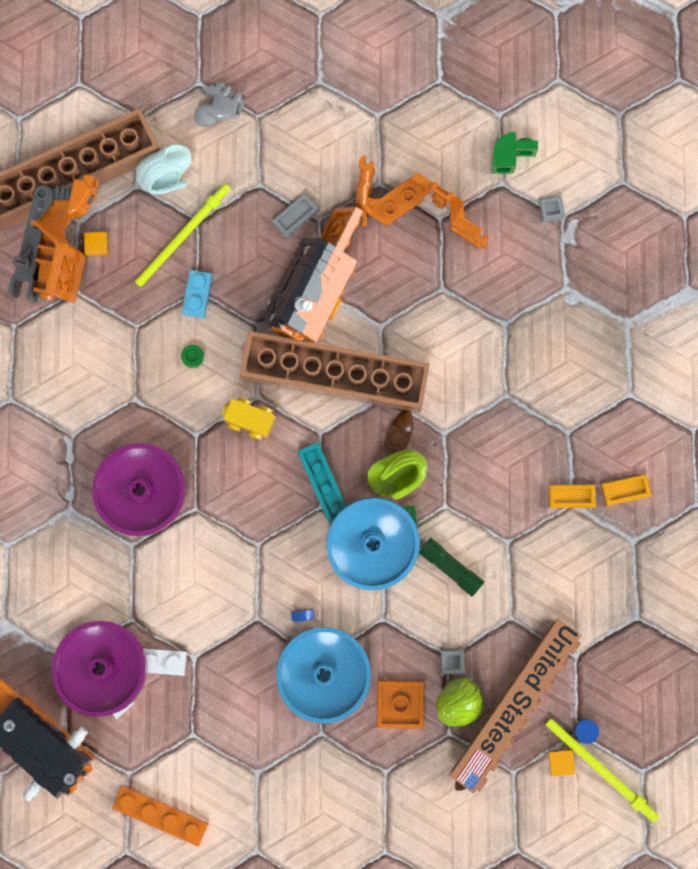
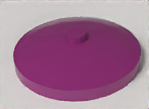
M129 444L116 449L102 461L94 476L92 496L98 514L111 528L130 536H148L162 531L177 518L185 502L186 482L179 464L166 451L150 444Z
M108 621L88 622L73 629L60 642L52 662V679L59 697L72 710L92 717L113 715L127 708L140 694L147 676V659L140 641L127 628Z

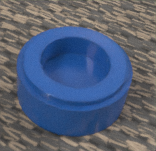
M313 608L290 612L293 622L311 620L315 617Z
M583 719L575 725L574 733L580 742L590 744L597 740L599 728L595 722Z

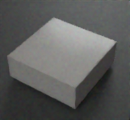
M561 196L539 199L538 204L542 223L564 220L565 214Z
M440 650L441 674H465L464 650Z

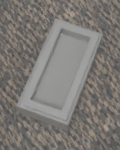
M304 193L275 217L271 223L287 239L316 215L320 209Z

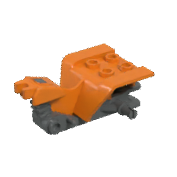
M84 174L83 181L75 179L72 187L62 186L61 188L56 186L55 189L41 185L35 190L20 254L12 258L16 260L12 261V264L16 266V270L11 277L8 289L9 296L18 298L23 282H29L26 295L28 301L37 302L39 296L53 301L54 297L72 303L76 302L86 258L81 251L66 240L64 232L73 217L77 219L85 216L96 199L99 180L94 179V176Z

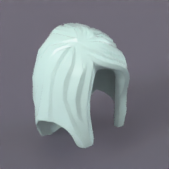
M173 144L143 158L136 167L137 183L144 191L151 194H164L176 189L185 188L188 185L187 180L179 181L182 174L191 165L190 151L187 147Z

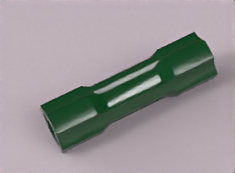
M431 537L419 550L421 556L450 577L471 597L484 584L485 581L457 561Z

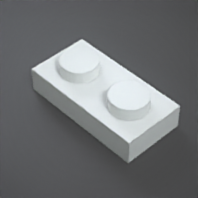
M143 648L147 659V673L185 676L187 652Z

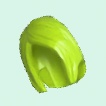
M404 449L394 452L371 466L367 472L368 483L373 491L380 496L390 495L393 499H400L415 490L423 482L427 474V461L423 455L415 450Z
M466 677L450 681L438 695L436 701L439 720L443 724L452 727L466 726L472 723L485 709L483 693L476 682H472V679Z

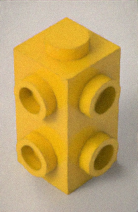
M241 397L238 400L232 398L230 404H225L222 416H224V422L228 424L227 428L237 432L243 429L249 432L248 436L257 440H261L262 437L268 439L276 420L275 415L272 414L273 410L261 405L259 408L251 406L252 402Z

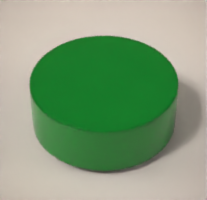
M188 345L182 350L181 359L187 367L198 368L204 362L205 356L199 346Z

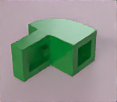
M516 132L503 135L496 142L493 150L491 174H514L516 157H536L538 140H532L531 138L516 140Z

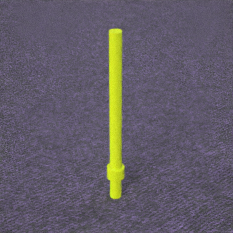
M224 183L213 196L210 195L205 200L206 204L134 281L140 288L211 210H215L220 205L221 199L231 190L228 185Z
M552 718L545 723L546 727L630 802L629 805L634 810L640 811L652 823L657 821L659 815L646 804L644 798L639 794H634Z

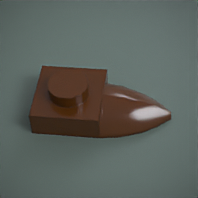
M404 410L394 419L385 439L384 448L395 452L407 449L413 431L411 411Z

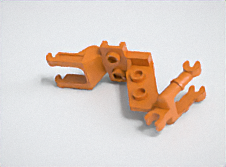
M362 156L359 159L360 174L356 185L358 187L355 207L363 211L361 218L364 220L363 227H366L368 222L366 214L383 225L388 226L420 204L427 195H430L435 206L440 209L444 207L450 209L449 230L473 244L477 249L486 247L489 235L480 238L482 229L465 218L463 201L454 196L452 191L449 193L441 188L436 181L433 183L418 172H415L412 177L382 198H370L369 196L372 191L370 190L371 182L376 169L374 168L373 161H370L368 164L365 163L366 156Z

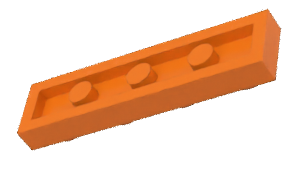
M125 785L121 786L112 807L116 811L197 847L200 846L209 825L204 820Z

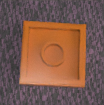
M377 680V728L424 729V681Z

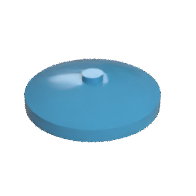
M366 497L349 503L336 514L327 532L326 550L334 571L346 583L363 590H381L397 584L412 570L419 554L420 539L415 522L399 504L381 497Z
M314 628L296 636L283 650L277 666V685L283 701L296 715L314 723H333L353 714L365 700L371 683L370 663L362 646L349 634L334 628Z

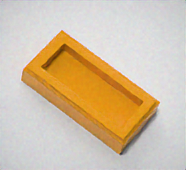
M647 474L600 484L606 507L652 496Z
M548 485L549 508H596L595 485Z

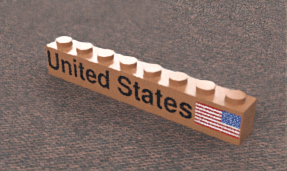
M560 619L552 622L448 776L471 793H475L476 790L480 792L487 783L485 777L490 770L494 772L501 762L499 756L503 751L507 752L515 741L512 737L516 731L521 732L528 722L525 718L529 712H534L541 703L539 698L542 693H547L553 686L555 681L552 678L557 672L561 673L568 662L565 659L569 653L574 654L581 643L578 640L582 636Z

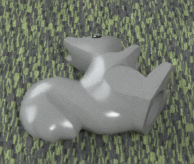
M217 82L203 88L205 94L214 99L212 104L204 103L196 108L194 120L197 125L208 128L214 125L216 121H227L231 118L240 117L245 103V99L241 98L242 93H237L235 97H232L233 90H231V86L225 88L222 82Z

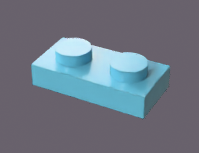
M190 270L182 315L205 319L213 279L211 273Z

